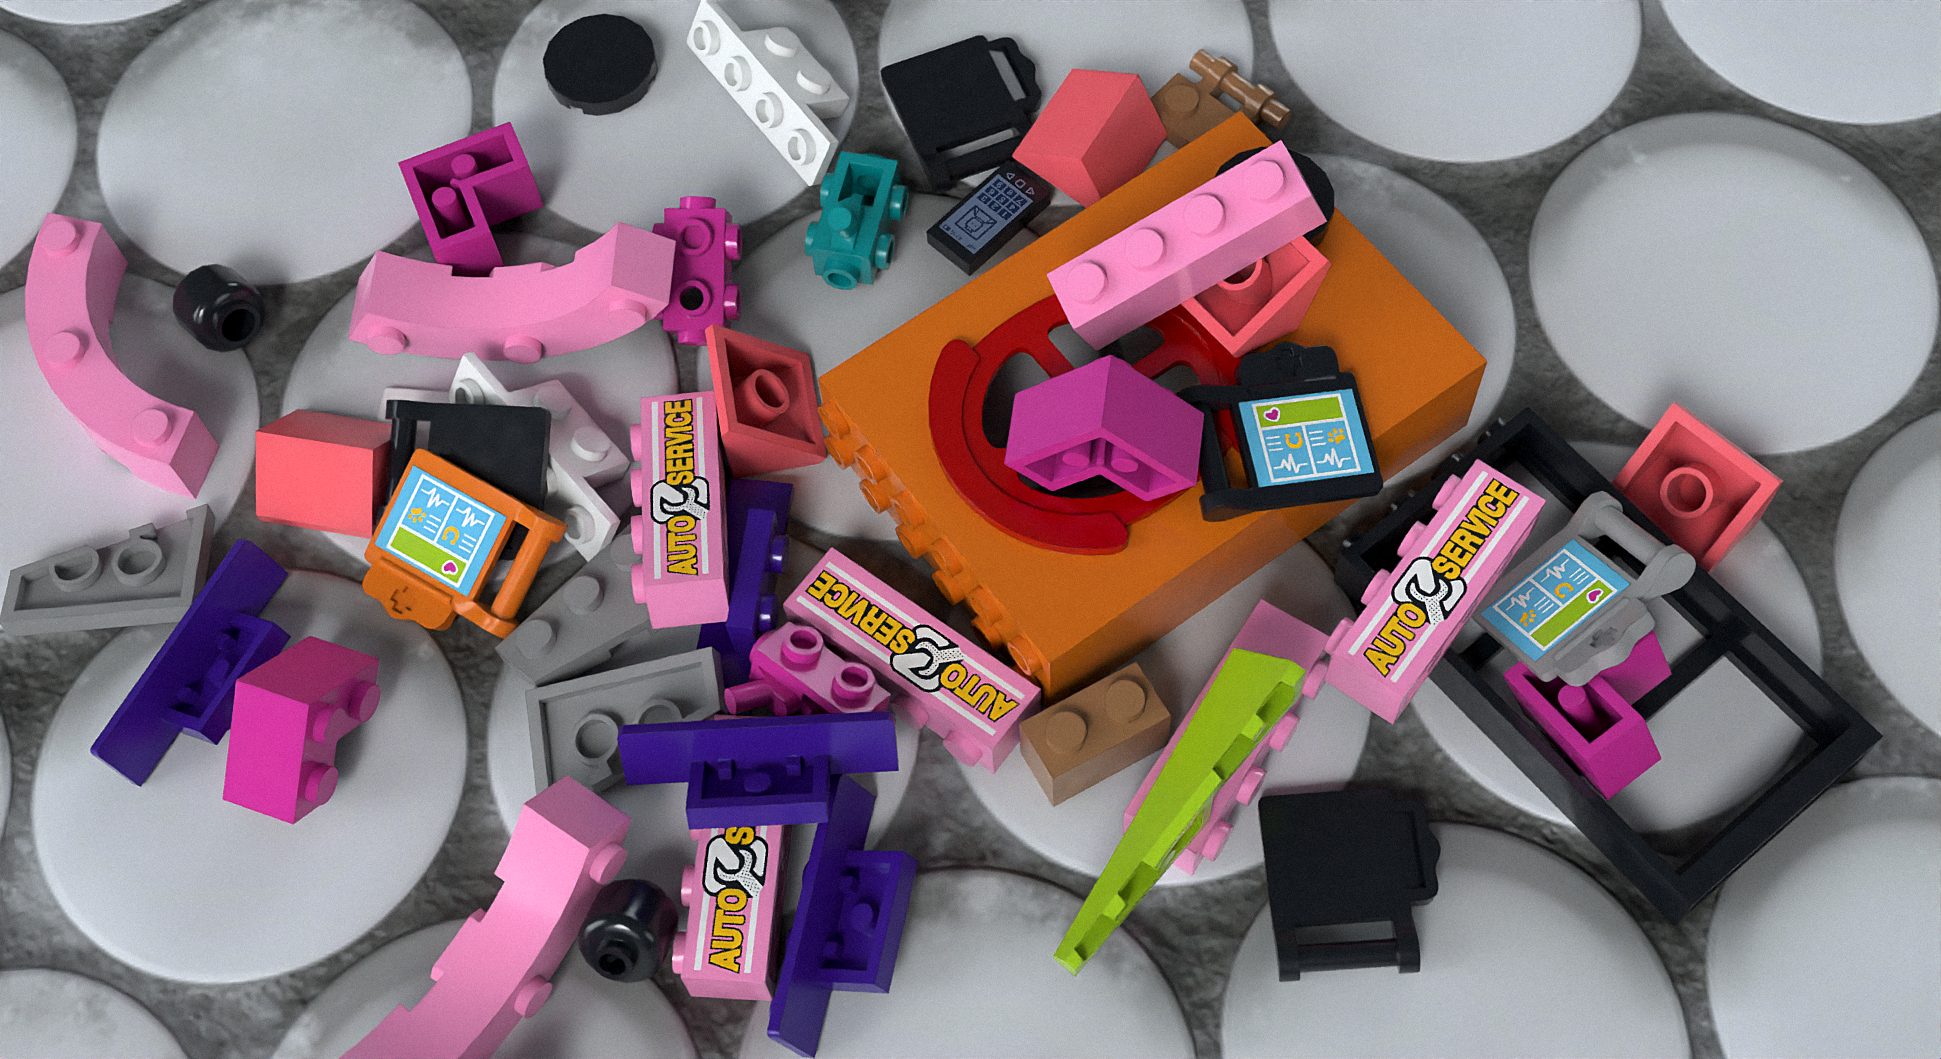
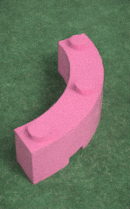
M48 212L34 244L25 287L27 328L39 368L53 392L103 452L108 453L113 459L129 468L138 478L166 491L196 499L220 446L195 411L170 404L152 396L131 382L123 374L117 356L112 350L109 323L113 324L115 301L120 282L128 265L127 260L102 223Z
M618 221L598 240L575 251V258L572 263L558 268L545 262L494 267L489 277L451 276L453 268L451 265L418 261L377 250L359 277L348 339L367 344L371 350L385 355H395L404 352L438 358L461 359L463 354L474 352L480 360H511L520 364H532L539 361L542 357L563 355L589 349L636 330L653 319L669 304L676 241Z
M568 775L525 802L508 847L494 873L505 882L489 910L485 912L480 908L472 913L433 965L430 978L436 981L434 986L411 1011L402 1004H399L377 1027L338 1059H490L522 1017L526 1019L531 1018L547 1001L552 991V983L549 982L550 978L578 936V931L599 891L617 875L626 860L627 850L622 845L632 818Z

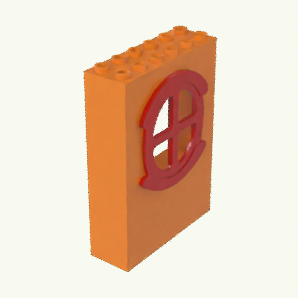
M1242 111L1231 116L818 378L823 404L817 409L820 418L828 429L829 435L824 438V444L833 460L843 470L849 466L852 467L862 480L859 482V486L869 505L878 514L884 511L889 513L898 525L895 531L906 551L916 560L923 556L935 572L932 574V577L942 596L952 606L960 602L973 618L970 621L971 628L979 642L988 652L993 653L999 650L1012 666L1010 669L1041 689V703L1046 709L1100 681L1361 499L1356 498L1258 511L1226 521L1207 522L1203 520L1199 504V498L1205 494L1199 468L1196 485L1147 502L1127 490L1094 498L1057 497L1041 493L1024 484L1019 479L1018 472L1004 464L1007 447L1000 449L993 447L983 433L982 413L988 390L1001 367L1011 356L1017 353L1029 354L1050 378L1075 369L1048 337L1053 329L1070 322L1046 274L1214 178L1220 166L1236 154L1273 145ZM1335 206L1328 232L1322 243L1315 247L1329 260L1331 266L1296 331L1235 358L1181 304L1144 324V326L1150 327L1159 333L1164 343L1131 367L1152 381L1173 367L1184 365L1192 369L1200 385H1237L1234 371L1241 359L1247 354L1267 352L1284 341L1293 342L1304 347L1317 345L1331 347L1337 356L1339 371L1350 372L1355 377L1383 483L1467 425L1487 364V360ZM1229 409L1214 413L1213 416L1231 489H1249Z

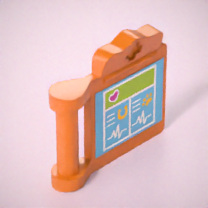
M419 448L413 453L365 550L364 557L372 565L363 579L362 588L367 595L379 600L392 618L414 621L428 629L445 631L452 625L458 613L484 630L505 639L519 626L520 623L515 619V616L552 542L558 544L561 542L568 525L554 516L522 502L432 451ZM518 522L527 527L529 531L492 606L478 601Z

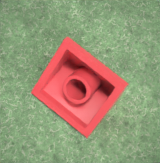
M1072 68L1012 157L1082 206L1088 208L1140 175L1168 134L1138 74Z
M1300 236L1186 300L1181 305L1235 358H1238L1298 329L1331 263L1307 239Z
M711 324L705 329L721 437L733 479L815 465L824 461L827 458L820 415L817 409L818 404L809 354L715 324Z
M1676 401L1668 408L1611 484L1671 540L1695 558V562L1710 574L1759 522L1783 480Z
M297 409L257 430L256 516L260 521L371 539L378 526L375 525L377 506L385 505L392 424Z

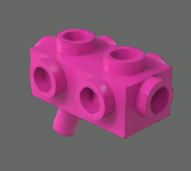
M687 196L680 198V208H664V223H654L652 233L676 241L669 304L653 319L663 320V330L671 335H678V344L707 346L705 329L711 324L731 329V320L740 319V285L731 283L732 260L741 259L742 231L740 223H732V215L726 209L716 208V199L702 196ZM692 288L700 289L703 293L702 305L696 310H687L684 306L686 292Z
M790 621L776 632L774 630L765 632L756 641L749 655V661L752 664L748 683L727 688L724 692L726 706L733 715L766 706L778 717L887 711L891 696L889 692L876 683L873 672L867 666L858 662H845L823 644V638L817 630L803 625L795 626Z

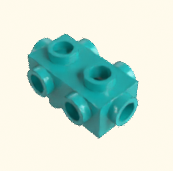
M841 151L834 174H825L820 193V205L823 210L819 222L811 221L805 239V254L813 258L815 275L822 276L828 285L841 290L854 289L858 282L873 285L877 269L888 270L890 268L894 254L895 237L893 234H888L892 220H904L909 199L908 186L901 185L899 163L897 160L886 159L874 153L856 154Z

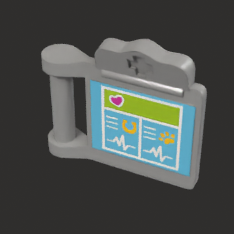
M1604 491L1593 493L1585 499L1563 529L1498 580L1471 616L1473 621L1544 682H1549L1559 676L1567 684L1578 687L1589 682L1602 670L1624 662L1630 655L1636 642L1647 635L1655 626V618L1645 604L1655 597L1681 588L1690 580L1695 572L1696 562L1691 554L1679 545L1665 546L1622 514V504ZM1606 534L1647 567L1636 580L1587 541Z

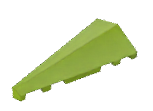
M1233 648L1053 955V958L1075 977L1206 826L1210 819L1213 797L1300 698L1306 670L1294 661Z

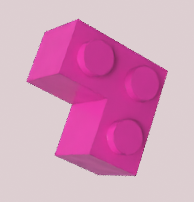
M511 122L398 162L438 264L453 266L451 276L489 277L494 267H505L489 227L544 207L529 164Z
M1108 355L1057 377L1049 378L1045 382L1015 394L1004 464L1051 491L1100 474L1147 502L1197 484L1204 413L1179 398L1172 390L1163 388L1133 369L1128 362L1113 355Z
M1653 630L1636 642L1630 655L1624 662L1602 670L1582 686H1571L1559 676L1549 682H1544L1520 661L1503 674L1523 714L1606 800H1609L1662 759L1644 718L1631 706L1672 674Z
M308 636L238 678L235 687L222 800L293 825L318 806L326 804L333 795L338 781V770L334 767L337 740L361 723L368 721L375 713L379 704L381 692L379 685L376 684L379 658Z

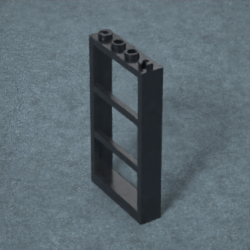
M1526 407L1509 422L1503 417L1494 421L1479 437L1477 441L1478 446L1464 457L1459 453L1448 457L1434 471L1431 477L1432 482L1418 493L1409 489L1399 495L1387 508L1384 514L1386 518L1369 530L1366 526H1361L1353 531L1337 550L1340 556L1333 581L1364 611L1367 606L1361 602V599L1370 582L1377 574L1375 571L1397 555L1398 548L1403 539L1417 521L1426 526L1430 523L1438 512L1432 508V504L1448 478L1454 474L1462 479L1477 459L1500 473L1517 460L1573 514L1591 494L1600 491L1607 492L1622 504V514L1665 546L1677 544L1529 407ZM1606 534L1598 537L1601 540L1593 545L1594 548L1611 561L1619 556L1639 576L1647 567ZM1697 563L1695 572L1684 586L1661 595V597L1705 637L1707 641L1674 667L1669 677L1631 706L1647 723L1715 664L1726 657L1819 746L1676 871L1582 779L1583 775L1567 759L1563 760L1476 673L1505 649L1487 632L1459 655L1449 647L1428 676L1674 926L1857 766L1883 737L1880 732Z

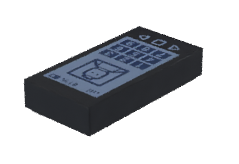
M1007 160L926 231L927 243L967 275L971 276L1051 204V192L1011 161Z

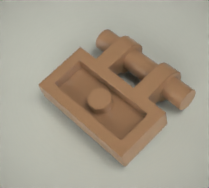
M1203 49L1195 53L1189 64L1190 69L1203 77L1196 85L1180 73H1177L1150 98L1168 134L1165 140L1178 149L1186 146L1239 111H1242L1256 127L1265 120L1278 130L1284 128L1292 116V111L1277 101L1278 94L1264 84L1255 86L1238 74V66L1223 56L1216 59ZM1225 92L1243 106L1234 112L1217 99Z

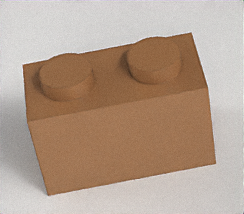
M1134 662L1019 723L1020 753L1050 803L1055 807L1166 747L1169 740L1171 715L1138 663Z

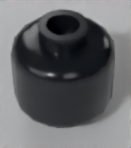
M203 265L189 272L178 284L173 295L172 310L178 324L209 350L221 353L238 350L250 343L259 333L265 320V304L260 292L232 268L223 265Z
M642 879L614 880L599 891L578 931V948L586 963L601 976L623 983L644 981L655 975L662 966L678 932L679 914L673 901L658 885Z

